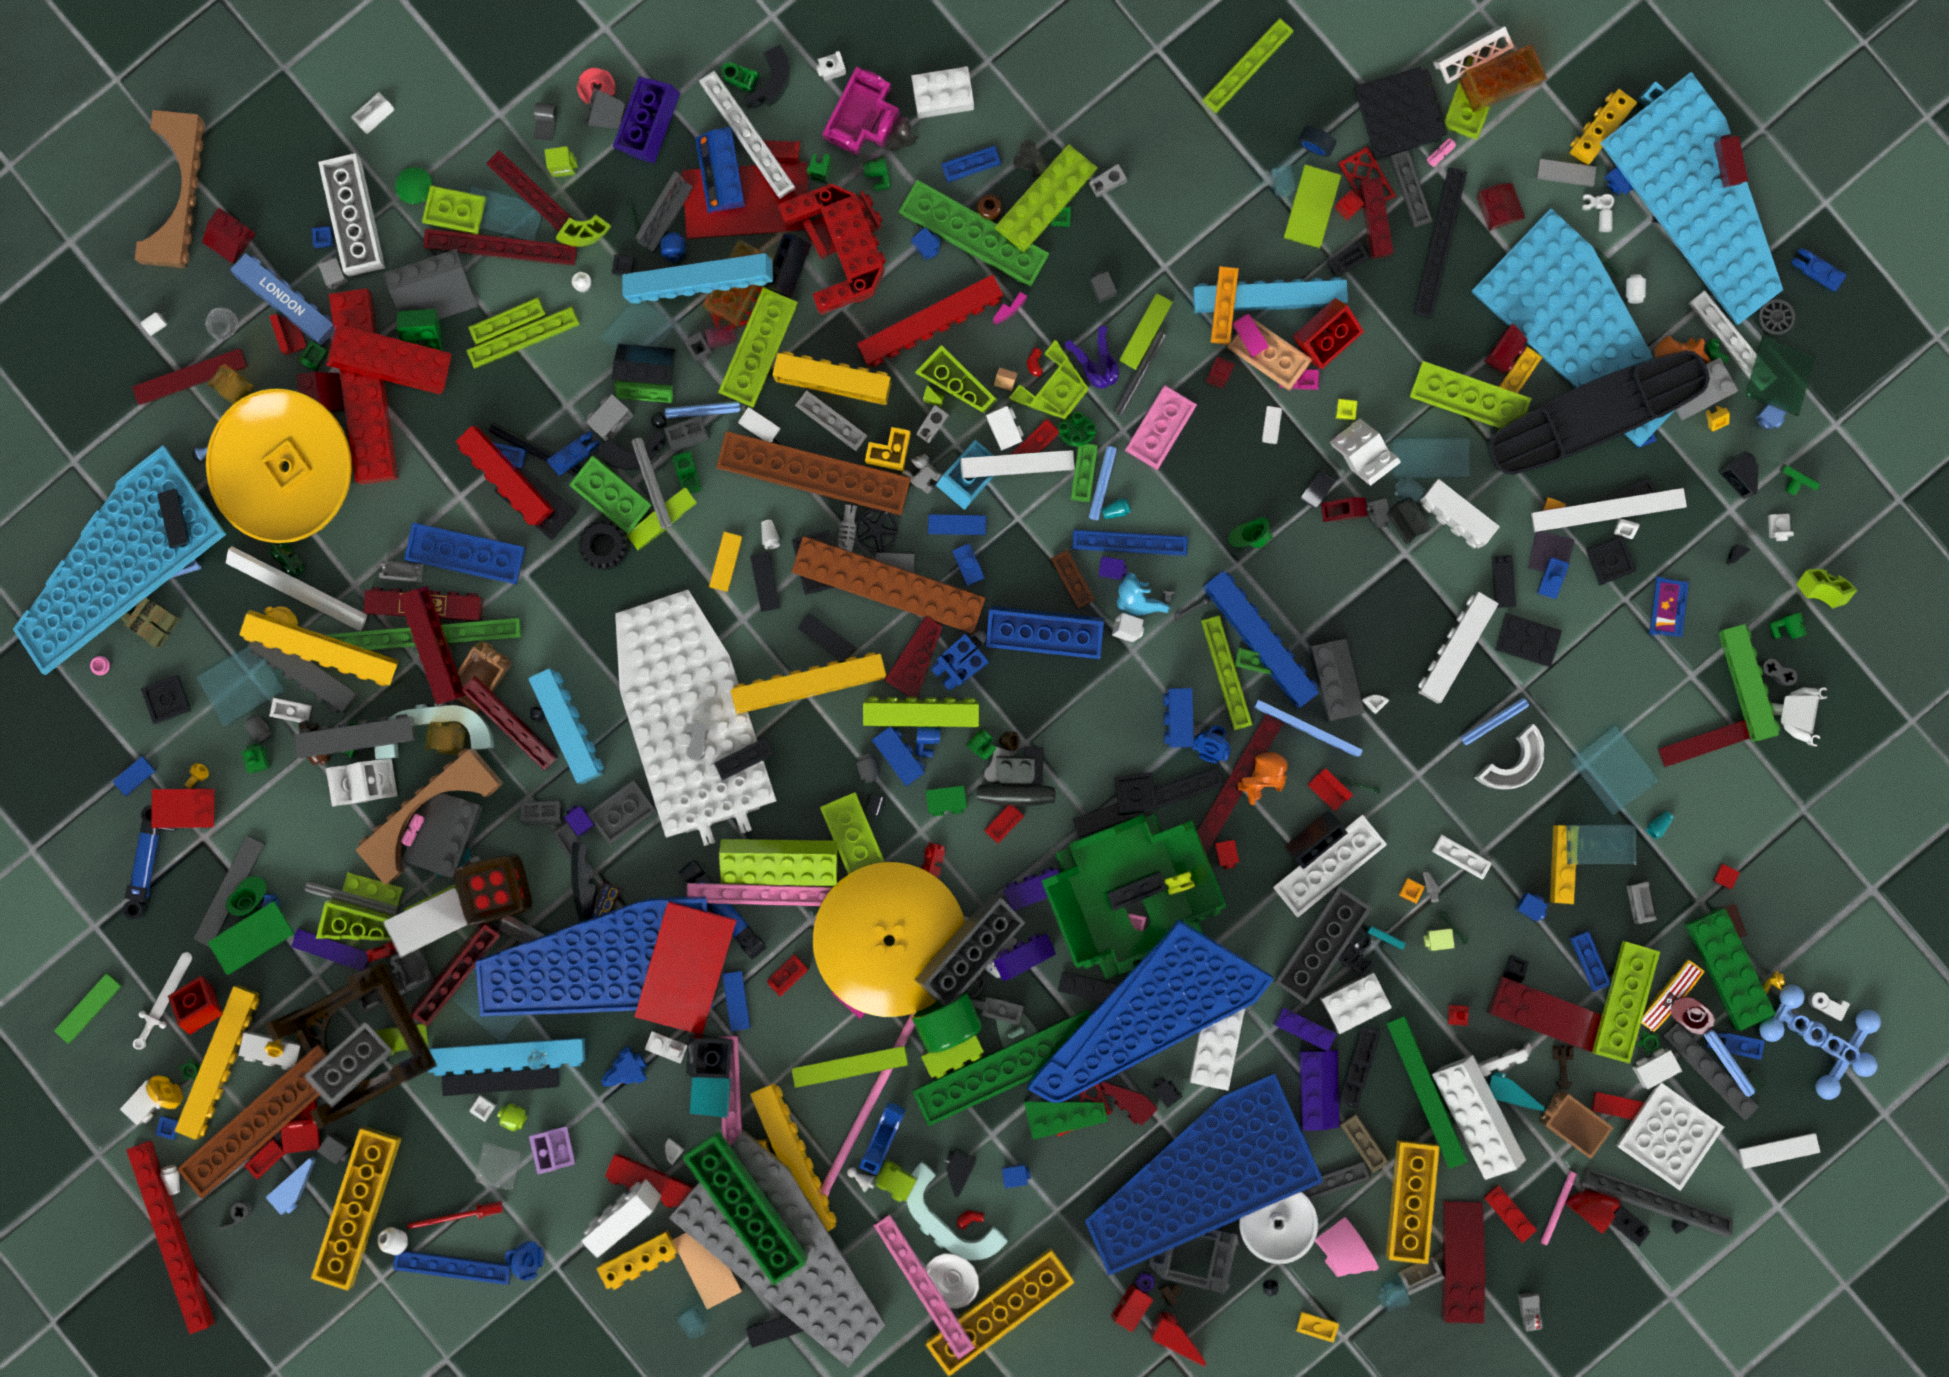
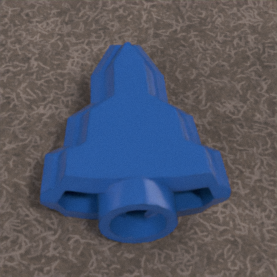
M627 1046L620 1051V1057L614 1060L613 1068L605 1073L601 1082L604 1086H615L621 1082L625 1084L636 1082L639 1084L647 1080L643 1068L647 1067L646 1062L640 1053L635 1055Z

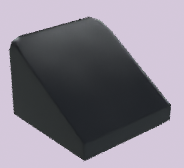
M1739 544L1732 546L1726 564L1735 563L1751 549Z
M1510 955L1503 977L1521 983L1526 976L1529 962Z

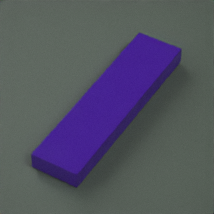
M297 929L291 947L360 971L366 970L369 962L366 951L329 938L316 939L317 934Z

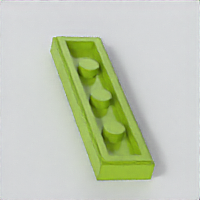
M537 297L468 328L475 344L479 345L546 316L540 299Z

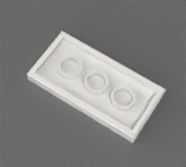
M455 888L383 922L400 957L468 925Z

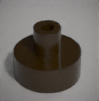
M308 720L299 723L300 730L311 729V732L319 730L317 723L310 725Z
M1006 731L1003 737H1000L999 743L1003 745L1005 750L1014 751L1019 746V736L1015 731Z

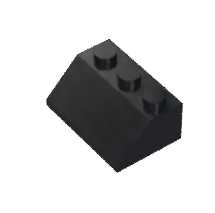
M618 344L613 361L612 380L672 386L675 349Z

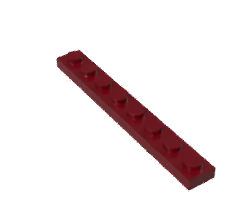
M425 229L423 248L429 250L449 252L456 249L459 253L570 266H575L577 246Z
M1268 714L1263 718L1197 830L1205 854H1207L1243 791L1238 790V783L1242 782V778L1252 777L1256 765L1255 757L1268 751L1283 725L1282 722Z

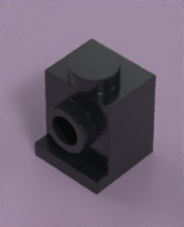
M1162 1076L1154 1082L1155 1086L1152 1088L1167 1108L1183 1097L1180 1092L1175 1093L1178 1089L1171 1080L1167 1082Z

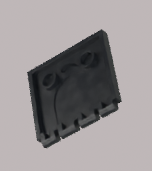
M1420 66L1354 86L1375 160L1441 141V136L1448 134L1445 122H1437V120L1443 118L1439 103H1431L1438 100L1434 85L1426 86V84L1432 82L1429 68L1422 70Z

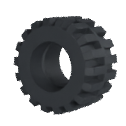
M598 520L596 523H590L589 527L586 526L584 528L585 531L580 534L581 539L578 540L580 545L578 549L582 554V558L594 568L601 570H610L614 566L618 567L621 565L620 562H624L626 559L625 555L629 552L627 549L629 542L623 530L615 523L607 520ZM608 534L614 539V548L608 555L599 556L594 552V541L600 535Z

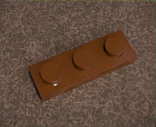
M1068 549L1051 558L1077 609L1095 601Z

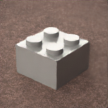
M613 395L610 397L606 396L600 403L601 407L597 411L593 410L588 415V421L586 422L606 442L609 439L612 440L634 416Z

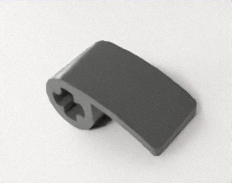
M536 102L534 109L536 120L534 139L553 140L557 113L556 104Z
M244 1200L233 1205L231 1216L236 1222L220 1225L216 1229L229 1228L248 1218L253 1212L252 1204ZM241 1207L244 1208V1211H243L242 1214L240 1213Z

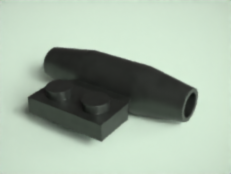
M997 756L996 777L1000 783L978 786L977 799L980 802L996 805L1035 806L1055 803L1056 790L1055 787L1032 783L1036 775L1035 756Z

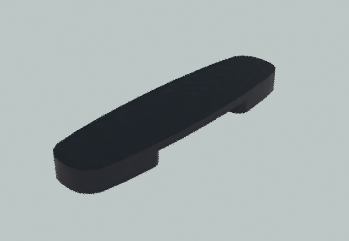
M1681 350L1609 373L1529 410L1494 431L1488 439V454L1496 469L1510 475L1531 471L1559 462L1563 458L1612 440L1687 404L1704 393L1708 387L1710 380L1708 369L1700 355L1693 351Z

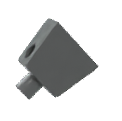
M593 88L584 123L594 127L618 129L620 121L623 120L626 112L624 110L625 102L597 88Z

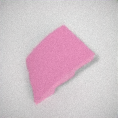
M1346 1217L1315 1240L1327 1255L1325 1263L1337 1277L1346 1276L1347 1274H1359L1364 1271H1376L1379 1268L1365 1242Z

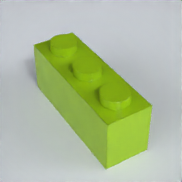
M975 1035L951 1049L939 1053L927 1052L921 1057L931 1078L936 1076L938 1079L947 1074L946 1070L951 1068L957 1070L964 1066L963 1062L969 1059L973 1062L981 1058V1053L984 1050Z

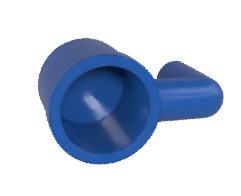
M918 726L916 755L918 757L933 758V750L924 749V744L940 743L941 728Z

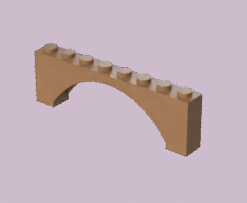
M153 110L150 129L156 134H161L173 149L181 169L182 186L179 201L168 221L152 236L143 241H137L135 260L140 264L186 268V263L190 259L188 246L192 241L190 229L194 224L192 212L193 207L196 206V196L194 195L195 188L198 187L197 170L201 166L199 153L203 149L201 136L202 132L205 131V122L198 114Z
M474 748L462 750L457 755L458 759L454 763L451 761L443 767L444 771L440 775L436 774L429 780L430 784L428 786H422L415 792L416 796L412 800L408 799L401 804V810L391 813L386 818L388 821L384 825L379 824L373 829L374 834L370 837L366 836L358 843L360 846L356 849V852L384 885L392 883L405 871L402 868L401 840L411 817L423 803L440 793L455 790L472 791L487 797L504 784Z

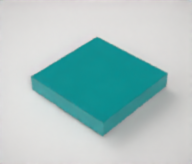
M692 1077L690 1114L727 1118L731 1078Z

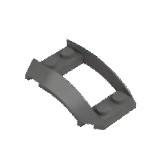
M1212 1230L1199 1236L1216 1240L1207 1279L1169 1270L1174 1248L1150 1258L1149 1266L1163 1279L1225 1293L1230 1287L1228 1281L1236 1245L1239 1246L1237 1235L1218 1230Z

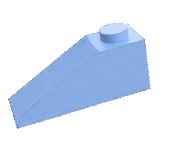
M315 1156L303 1163L266 1197L280 1215L285 1212L289 1214L297 1207L296 1203L302 1197L317 1160Z

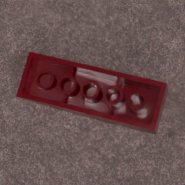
M1501 976L1498 978L1486 1011L1489 1014L1589 1052L1593 1050L1602 1017L1601 1014Z
M1443 1201L1442 1274L1445 1279L1442 1280L1441 1318L1447 1323L1484 1324L1485 1243L1483 1202Z

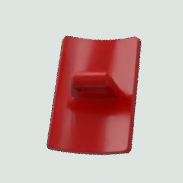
M316 1100L281 1129L284 1154L318 1150L320 1148L319 1129L313 1122L310 1111L317 1108Z

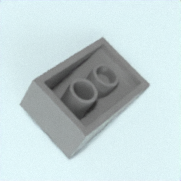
M1721 358L1706 364L1710 380L1704 393L1676 409L1681 421L1738 391Z

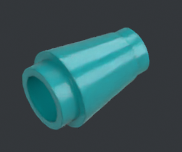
M1119 498L1101 509L1105 520L1127 516V513L1131 512L1126 498Z
M1664 811L1647 824L1646 832L1654 839L1663 837L1674 817L1668 811Z

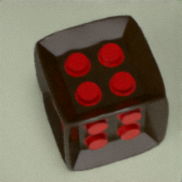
M518 853L494 857L454 869L455 883L462 912L469 926L532 911L529 884Z

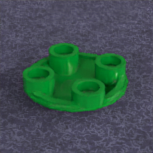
M410 167L399 173L395 189L403 202L419 204L427 201L430 185L433 186V182L425 170L419 167Z
M1075 412L1059 424V436L1068 445L1084 446L1095 437L1096 425L1092 419L1084 416L1082 412Z

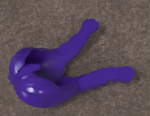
M1104 325L1098 328L1097 342L1100 356L1098 363L1091 362L1087 355L1074 345L1071 340L1065 342V347L1072 351L1078 357L1079 362L1082 363L1089 382L1097 388H1106L1114 384L1119 377L1118 365L1108 351L1105 339L1107 327Z

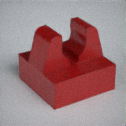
M1448 1005L1447 1024L1468 1026L1469 1006Z

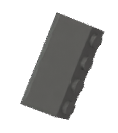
M1347 639L1309 647L1327 722L1365 713Z

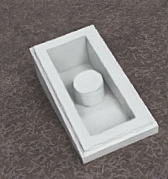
M273 697L269 716L299 723L305 720L309 721L312 705Z

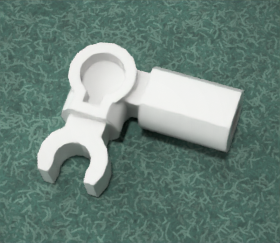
M1589 194L1583 195V200H1589L1590 204L1583 205L1582 209L1590 210L1592 207L1601 209L1602 211L1599 212V231L1611 232L1613 211L1610 209L1614 204L1613 196L1610 194L1596 197Z

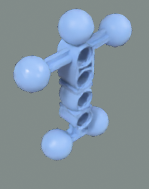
M1789 984L1781 989L1779 994L1781 1004L1775 1012L1776 1015L1761 1022L1759 1027L1760 1034L1766 1041H1778L1784 1035L1783 1022H1786L1788 1028L1803 1036L1809 1045L1818 1046L1838 1059L1830 1074L1822 1076L1816 1082V1091L1821 1098L1832 1100L1840 1094L1841 1085L1839 1081L1849 1064H1852L1855 1073L1862 1077H1869L1877 1071L1878 1064L1876 1058L1872 1054L1867 1052L1860 1053L1858 1050L1867 1034L1874 1033L1880 1028L1881 1019L1874 1010L1865 1009L1857 1014L1855 1020L1857 1029L1847 1043L1843 1039L1833 1036V1033L1828 1032L1822 1023L1813 1022L1803 1015L1790 1012L1791 1009L1800 1007L1804 1002V992L1799 986ZM1800 1018L1802 1025L1797 1029L1795 1022ZM1814 1029H1817L1818 1036L1814 1039L1812 1037V1031ZM1833 1039L1835 1046L1830 1049L1828 1043ZM1847 1050L1851 1051V1057L1849 1059H1846L1845 1053Z

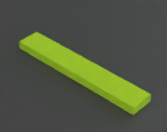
M1279 18L1206 95L1202 102L1217 114L1294 30Z
M571 306L466 351L473 368H478L580 324Z
M1220 615L1201 620L1233 730L1251 726L1253 724Z
M905 1046L792 1068L795 1088L907 1066L909 1064Z

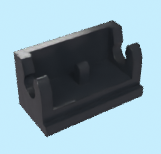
M1620 1204L1614 1211L1615 1217L1611 1224L1632 1243L1640 1247L1650 1234L1649 1228Z

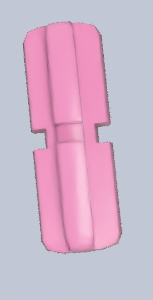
M1448 138L1439 147V150L1436 149L1427 158L1429 165L1435 167L1444 158V155L1446 156L1456 147L1455 142Z
M414 814L409 824L410 828L406 830L401 840L404 845H412L417 836L416 832L420 830L425 820L423 816Z

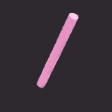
M1570 1171L1540 1241L1544 1245H1548L1577 1173Z

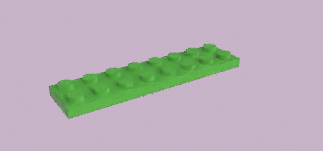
M919 180L915 182L898 212L899 215L923 228L926 227L928 231L934 232L940 238L1030 288L1050 254L1033 244L1025 252H1022L995 229L996 223L982 218L978 213Z

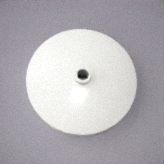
M1302 1192L1242 1217L1239 1221L1241 1236L1248 1249L1258 1258L1275 1264L1290 1263L1305 1255L1312 1247L1318 1231L1316 1211L1310 1200ZM1275 1220H1281V1226L1276 1227Z

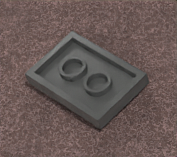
M633 780L587 813V815L608 844L611 845L657 812V810L637 782Z

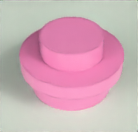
M103 656L95 657L90 663L91 671L96 675L106 674L110 669L109 660Z

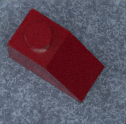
M1350 497L1321 503L1323 522L1368 517L1365 497Z

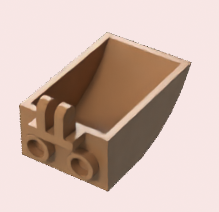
M481 641L472 647L458 670V675L463 687L476 676L494 693L513 663L506 655L494 650L491 644ZM466 694L457 698V700L474 712L478 713L480 710Z
M1560 1090V1092L1553 1096L1549 1106L1542 1111L1539 1122L1592 1159L1613 1127L1571 1095Z

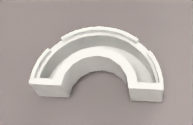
M1534 724L1528 725L1516 737L1521 753L1519 760L1513 767L1504 770L1493 764H1488L1474 778L1481 784L1494 789H1513L1530 782L1537 775L1544 761V741L1538 728Z

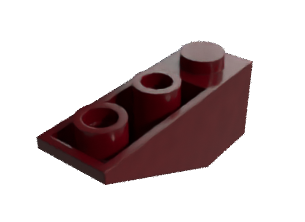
M1107 1081L1101 1082L1102 1087L1100 1089L1108 1097L1112 1095L1116 1099L1114 1103L1120 1110L1125 1108L1130 1113L1127 1117L1135 1125L1139 1123L1142 1126L1158 1110L1143 1093Z

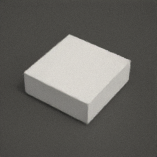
M479 1095L469 1112L486 1122L497 1105L483 1095Z

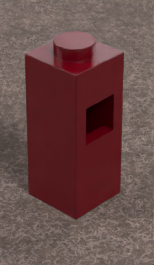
M1731 134L1721 136L1720 140L1714 143L1723 188L1747 182L1748 177L1739 136L1732 137Z
M1217 356L1205 382L1223 389L1235 364Z

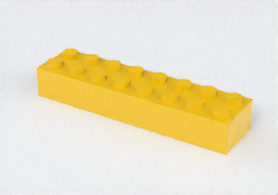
M367 1126L360 1128L311 1279L347 1291L354 1286L402 1139L401 1137Z
M1050 1247L956 1317L975 1346L973 1350L958 1359L940 1330L926 1340V1346L947 1375L950 1376L1074 1283V1278Z

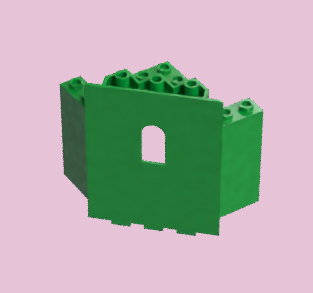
M1144 814L1070 843V848L1055 853L1062 872L1042 880L1075 967L1084 966L1086 969L1096 965L1095 963H1099L1105 979L1126 972L1130 974L1169 932L1178 919L1202 933L1198 922L1206 919L1205 916L1208 914L1210 917L1221 914L1220 910L1227 907L1193 821L1191 820L1162 831L1155 814L1144 817ZM1157 871L1161 872L1164 883L1168 878L1190 871V879L1194 881V887L1169 895V886L1165 883L1167 890L1142 900L1150 920L1149 926L1145 930L1139 931L1132 926L1125 907L1116 911L1111 909L1106 894L1109 890Z

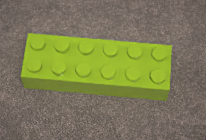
M721 839L719 850L721 884L837 886V841Z

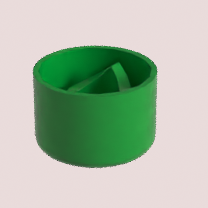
M964 991L956 1001L945 1007L935 1002L911 1016L925 1049L929 1053H939L951 1049L975 1036L982 1028L981 1021L967 991Z

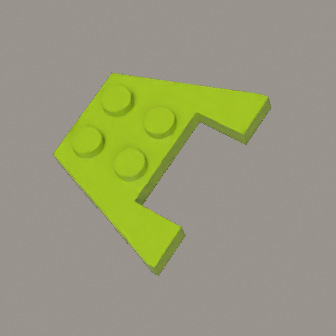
M1054 340L1044 355L1056 363L1059 368L1036 396L1019 384L1009 399L1065 420L1089 389L1061 349L1059 343Z

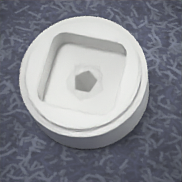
M578 272L572 278V285L577 291L586 292L590 289L592 280L587 273Z

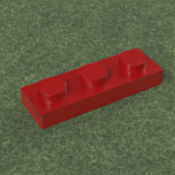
M1499 1185L1495 1186L1483 1197L1522 1243L1537 1231Z

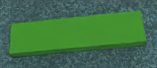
M106 973L54 1032L67 1044H70L118 992L122 985L109 973Z

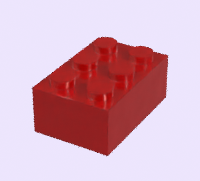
M1335 298L1296 332L1293 337L1304 354L1312 358L1311 363L1323 369L1356 340L1364 330L1348 305Z

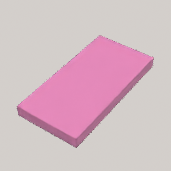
M1164 385L1125 451L1158 470L1197 404Z

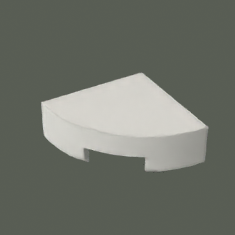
M1370 695L1362 699V702L1374 714L1389 701L1380 695Z
M669 1137L665 1144V1154L668 1162L673 1165L684 1151V1148Z

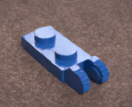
M1800 248L1798 254L1809 262L1806 265L1800 259L1793 258L1792 264L1802 270L1807 276L1831 291L1836 292L1846 274L1806 249Z
M591 431L586 432L579 439L577 438L547 459L548 464L558 476H561L584 460L601 445L599 440L593 441L587 448L583 445L592 438L593 433Z
M1715 1032L1718 1037L1724 1038L1723 1044L1729 1053L1759 1060L1762 1059L1764 1040L1726 1032L1725 1034Z

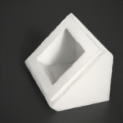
M1619 518L1614 534L1633 539L1639 524Z

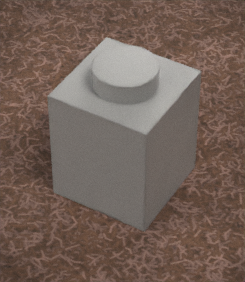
M330 257L323 260V263L318 264L325 284L330 289L349 283L346 274L343 273L341 262L337 258Z

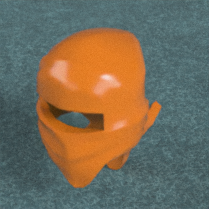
M1668 335L1658 343L1653 353L1655 358L1687 350L1700 355L1705 363L1708 364L1710 362V358L1704 353L1705 341L1703 338H1699L1697 343L1693 338H1690L1685 344L1674 340Z
M1276 752L1257 755L1255 757L1256 765L1252 777L1242 778V782L1238 783V790L1247 792L1251 805H1255L1256 800L1262 797L1261 789L1264 787H1275L1276 791L1280 792L1285 786L1287 778L1285 772L1287 771L1288 763L1283 756Z

